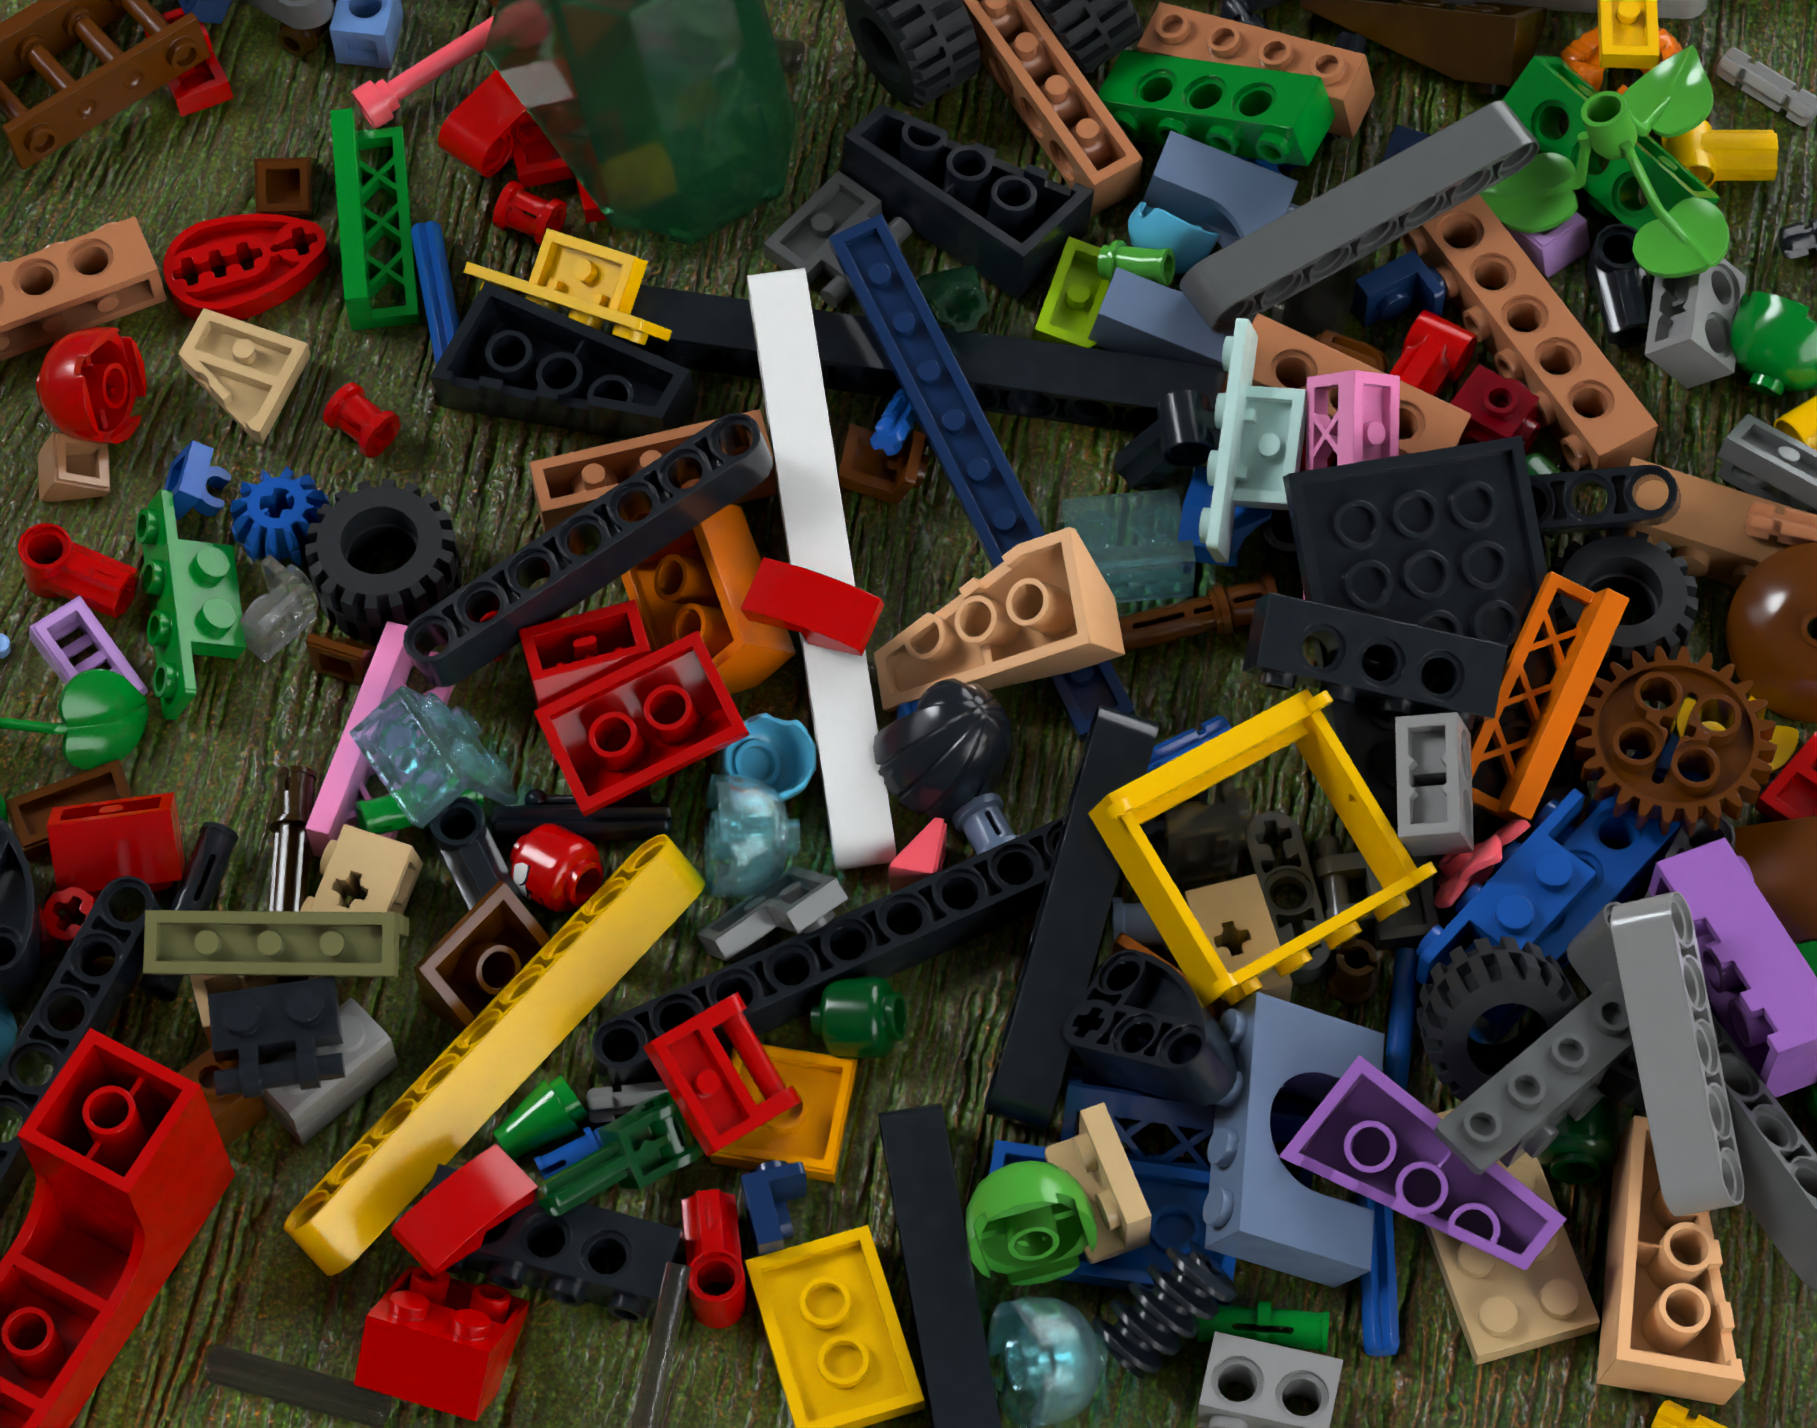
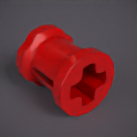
M513 180L504 187L499 195L493 212V226L502 231L512 228L535 238L536 244L541 247L547 228L558 232L562 231L567 215V203L558 198L548 201L525 191L522 183ZM524 211L535 215L536 218L525 214Z
M354 382L341 387L331 397L323 412L324 424L331 430L341 429L358 443L360 452L367 458H373L381 454L393 442L401 426L399 416L390 410H381L365 397L363 387Z
M69 887L64 891L55 892L48 899L43 910L47 932L58 941L64 942L65 946L69 948L81 926L74 923L78 918L86 919L95 903V899L85 890L76 887ZM60 909L66 912L64 917L59 914Z

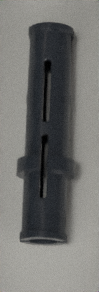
M205 822L201 825L200 835L170 910H210L233 847L237 844L239 838L235 831L225 825L214 822ZM205 867H206V871H205L204 877H203V879H202V882H201V884H200V887H199V889H198L197 895H196L195 900H194V895H195V893H196V890H197V888H198V885H199V883H200L201 877H202L203 872H204ZM145 974L140 981L139 988L152 998L167 1002L175 1001L178 997L179 987L184 975Z

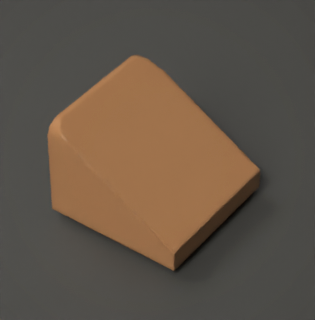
M52 432L38 453L40 501L56 502L107 496L110 493L108 444L90 443L72 439L62 433Z

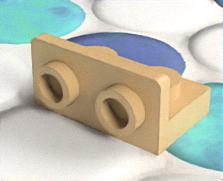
M1103 1102L1080 1110L1079 1135L1048 1146L1045 1149V1159L1047 1163H1053L1068 1171L1077 1179L1087 1193L1097 1226V1245L1093 1252H1091L1089 1245L1084 1247L1083 1252L1087 1261L1095 1264L1149 1245L1152 1215L1105 1103Z

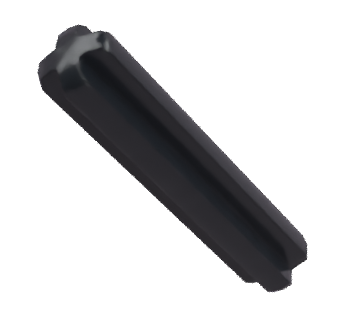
M666 803L610 804L585 817L578 804L498 805L492 811L491 830L494 840L498 842L517 841L521 836L529 834L533 829L545 823L559 824L587 840H649L661 834L671 837L673 822L671 807Z

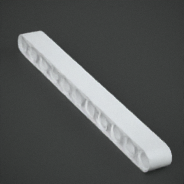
M805 268L747 275L751 316L789 564L803 567L855 586ZM799 632L835 870L891 863L896 858V847L887 787L884 784L883 776H880L878 773L881 765L875 764L874 736L878 733L866 652L864 650L863 655L858 656L810 645L802 633Z

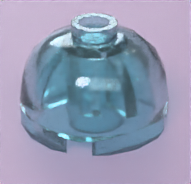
M712 774L708 786L706 808H717L718 811L711 812L709 827H704V867L706 887L711 889L709 896L738 898L756 895L770 888L780 878L784 871L787 856H798L800 847L799 820L788 819L783 798L772 786L757 778L741 775Z
M1049 1296L1021 1297L1014 1301L1002 1302L997 1305L990 1320L988 1356L1000 1355V1364L1005 1378L993 1377L995 1394L1003 1413L1015 1427H1050L1073 1418L1089 1405L1099 1385L1101 1371L1105 1369L1107 1354L1106 1348L1098 1334L1094 1332L1091 1324L1074 1305Z

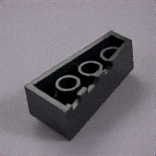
M879 104L844 136L841 172L880 199L883 210L894 217L904 219L911 229L1016 300L1060 260L1068 237L1081 240L1088 232L1094 196L1093 189L1076 182L1071 189L1049 180L1050 172L1028 163L1024 170L995 158L996 150L977 142L974 146L962 145L947 139V130L885 105Z
M485 282L430 375V380L442 407L624 440L684 427L699 400L689 369L488 282Z

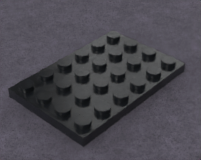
M1522 435L1289 473L1283 476L1306 601L1508 646L1505 659L1506 665L1547 574ZM1552 600L1548 609V613L1553 624L1556 635H1559ZM1541 627L1533 643L1545 640ZM1312 636L1317 665L1321 668L1326 660V648L1318 638ZM1548 646L1530 651L1523 665L1532 690L1550 684L1556 671ZM1367 649L1362 657L1363 670L1370 678L1380 681L1385 673V662L1378 652ZM1426 662L1421 672L1422 682L1430 692L1439 694L1444 684L1443 674L1435 664ZM1515 682L1509 698L1521 694L1517 682ZM1546 692L1534 696L1538 708L1540 707ZM1356 697L1355 703L1352 705L1332 702L1325 707L1328 723L1394 830L1398 829L1395 717L1398 716L1377 711V701ZM1523 701L1504 707L1498 720L1507 745L1525 739L1532 725ZM1415 710L1414 715L1431 714L1418 710ZM1474 723L1473 730L1469 731L1471 733V741L1475 735L1479 723ZM1573 728L1539 804L1548 803L1552 799L1557 801L1564 800L1574 788L1585 796L1589 795L1587 781H1582L1580 778L1584 763L1573 757L1576 741L1579 740L1572 736ZM1492 736L1484 753L1496 749ZM1522 747L1510 751L1514 763ZM1499 755L1480 762L1472 779L1473 788L1496 799H1499L1507 781ZM1473 805V816L1489 813Z

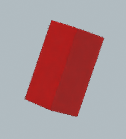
M698 630L534 711L584 817L750 735Z

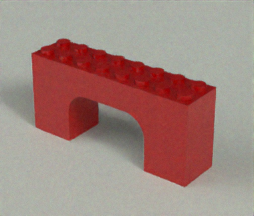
M92 1028L85 1034L17 1134L34 1169L36 1186L27 1218L15 1241L0 1262V1428H70L235 1177V1172L201 1085Z

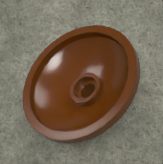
M1817 542L1803 543L1780 550L1767 557L1750 571L1735 593L1728 612L1726 625L1727 649L1730 661L1735 665L1734 671L1740 682L1751 679L1754 682L1751 695L1756 700L1766 699L1768 702L1767 709L1785 718L1804 723H1817V640L1812 639L1807 632L1808 624L1812 620L1817 619Z

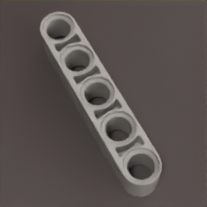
M1678 891L1613 906L1610 917L1612 938L1664 1201L1669 1211L1676 1217L1739 1205L1744 1198V1178L1690 908L1683 895Z

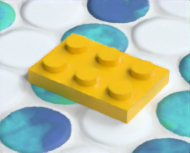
M868 1225L745 1260L748 1278L794 1428H862L925 1409L924 1397Z

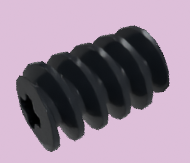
M1189 1241L1192 1251L1188 1254L1173 1246H1169L1165 1250L1173 1266L1170 1272L1153 1263L1147 1267L1155 1285L1151 1290L1135 1281L1128 1285L1136 1301L1133 1307L1126 1305L1118 1299H1114L1110 1303L1118 1320L1114 1325L1098 1316L1091 1321L1109 1353L1137 1378H1144L1142 1370L1155 1374L1163 1367V1358L1160 1352L1174 1356L1182 1349L1178 1333L1184 1337L1193 1338L1200 1332V1323L1197 1316L1202 1319L1212 1320L1219 1313L1215 1298L1229 1303L1237 1296V1288L1231 1278L1208 1252L1193 1241Z

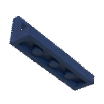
M1073 1066L1067 1087L1060 1142L1075 1136L1078 1111L1104 1102L1121 1143L1125 1141L1130 1148L1124 1149L1128 1160L1210 1172L1211 1163L1197 1144L1214 1131L1215 1103L1208 1106H1196L1099 1080L1089 1068ZM1275 1096L1270 1113V1130L1273 1144L1277 1141L1290 1143L1321 1103ZM1121 1118L1133 1119L1135 1121L1127 1126ZM1151 1122L1166 1124L1179 1139L1180 1143L1165 1154L1150 1153L1146 1151L1134 1134ZM1183 1127L1199 1130L1189 1135ZM1188 1151L1194 1159L1179 1156ZM1301 1167L1300 1175L1291 1174L1301 1184L1311 1189L1313 1172Z

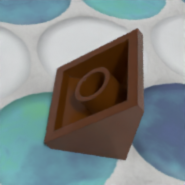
M498 881L413 967L423 1004L459 1034L464 1031L551 939L505 882Z

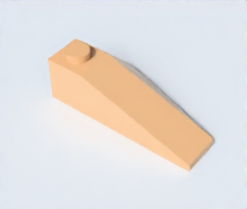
M1067 527L1017 544L1001 556L1004 562L981 579L972 578L960 587L959 591L961 594L935 614L926 613L874 652L883 710L888 712L896 711L897 707L902 703L920 700L923 693L929 687L945 679L954 678L967 684H977L987 690L1077 671L1125 655L1115 597L1076 529Z

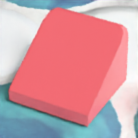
M935 817L891 862L888 869L890 892L893 893L943 870L947 851V823H944V819Z

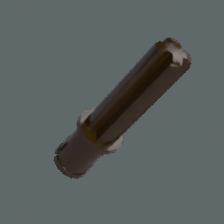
M290 766L291 777H289L288 768L282 767L278 770L276 815L269 822V830L275 834L269 911L300 912L306 900L310 843L305 827L313 810L315 783L317 780L315 770L308 767Z

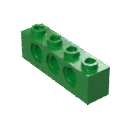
M1122 50L1097 94L1130 142L1138 141L1165 145L1170 131H1173L1233 156L1266 160L1273 164L1287 163L1308 167L1336 116L1320 76Z
M1534 56L1506 94L1503 101L1510 106L1540 143L1539 150L1543 153H1557L1565 156L1574 164L1577 170L1580 143L1577 136L1579 133L1586 131L1581 118V108L1587 99L1599 93V91L1560 57ZM1565 110L1569 117V128L1563 136L1559 130L1558 121L1561 113ZM1638 135L1634 146L1635 153L1662 206L1667 212L1682 200L1692 197L1707 200L1714 205L1717 204L1720 197L1652 137L1649 135L1640 137ZM1591 148L1586 183L1582 187L1589 193L1587 197L1589 204L1601 214L1609 218L1616 217L1623 224L1631 226L1637 231L1645 224L1658 219L1649 203L1646 207H1643L1640 203L1638 196L1640 185L1626 158L1610 160L1608 167L1603 172L1598 162L1599 154Z

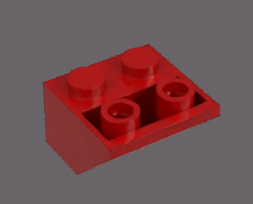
M636 599L518 630L524 663L537 709L651 654ZM548 743V747H549V750H550V754H551V757H552L553 764H554V766H557V765H559V764H558V762H557V760H556V758H555V755H554V753H553V751H552V749H551V747H550V745H549V743Z
M409 1265L366 1316L354 1385L476 1422L497 1395L528 1313L530 1301L511 1296L508 1290L497 1285H474L451 1278L445 1270L432 1277L423 1266L414 1267Z

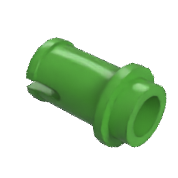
M1115 240L1111 245H1103L1097 262L1100 278L1108 280L1109 283L1112 280L1116 267L1161 285H1169L1172 282L1176 265L1175 255L1171 248L1128 247L1125 241Z

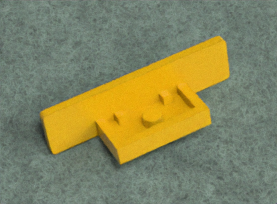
M548 228L546 229L529 282L470 262L466 263L463 272L483 280L480 290L485 282H488L514 294L515 292L525 294V299L555 312L558 311L559 306L570 309L569 318L599 331L603 321L613 323L615 326L612 335L645 346L648 336L669 342L672 333L670 329L630 315L648 261Z

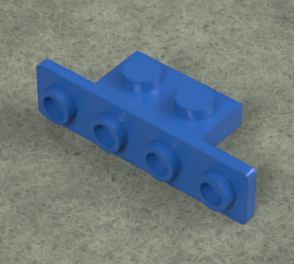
M1574 788L1561 803L1556 799L1549 801L1540 811L1532 825L1535 831L1523 844L1515 840L1508 845L1502 852V860L1494 865L1496 873L1484 886L1476 882L1464 893L1455 908L1457 916L1445 929L1440 925H1436L1426 934L1416 950V955L1420 957L1416 980L1422 985L1423 983L1430 984L1433 981L1430 971L1438 962L1442 963L1452 950L1459 946L1463 948L1471 940L1472 935L1478 939L1487 937L1491 946H1499L1501 936L1514 937L1520 949L1523 948L1527 941L1538 945L1594 884L1597 872L1555 841L1570 824L1575 826L1578 823L1585 799L1584 794Z

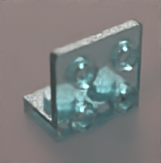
M1176 489L1069 498L1062 501L1061 510L1064 528L1071 527L1076 529L1112 591L1116 603L1193 596L1196 562L1193 540L1178 541L1182 511L1179 492Z
M402 685L349 732L411 824L420 828L427 825L466 789L505 805H513L519 799V796L508 782L513 777L508 765L492 750L487 751L477 736L482 733V729L474 717L460 705H457L455 708L445 705L432 692L423 695Z

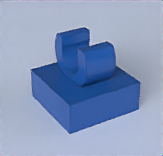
M194 440L171 462L164 490H170L173 493L176 520H180L192 507L202 515L215 516L224 507L225 501L211 496L206 489V485L222 490L232 477L227 470L221 467H209L214 449Z

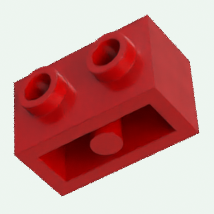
M175 792L52 808L46 827L57 891L76 887L85 890L94 899H97L104 887L118 877L132 876L140 878L149 885L152 892L167 889L173 885V881L182 880L186 860Z

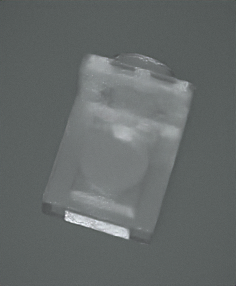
M268 555L260 562L270 593L256 598L248 607L245 615L240 619L249 650L264 663L317 618L310 594L314 591V588L309 579L295 565L289 564L285 568L271 555Z

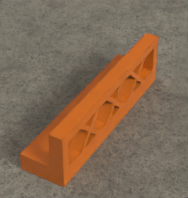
M1554 572L1546 574L1503 670L1495 718L1479 723L1471 741L1472 779L1480 762L1499 755L1507 781L1499 799L1472 787L1473 805L1507 822L1520 818L1527 821L1532 820L1630 598L1609 588L1595 593ZM1556 592L1584 605L1575 629L1556 635L1548 613L1549 606ZM1541 627L1545 640L1533 643ZM1570 638L1563 653L1559 641ZM1548 646L1556 668L1555 674L1550 684L1532 690L1523 667L1524 662L1530 651ZM1515 682H1517L1521 694L1509 698ZM1546 692L1540 707L1538 708L1534 696ZM1523 701L1532 725L1525 739L1507 745L1498 720L1504 707ZM1492 736L1496 749L1484 753ZM1522 747L1514 763L1510 751Z

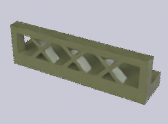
M145 910L143 973L148 975L398 977L399 936L409 937V918L395 912Z

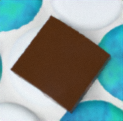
M1817 816L1735 827V854L1742 856L1746 860L1752 872L1754 883L1793 942L1817 940Z

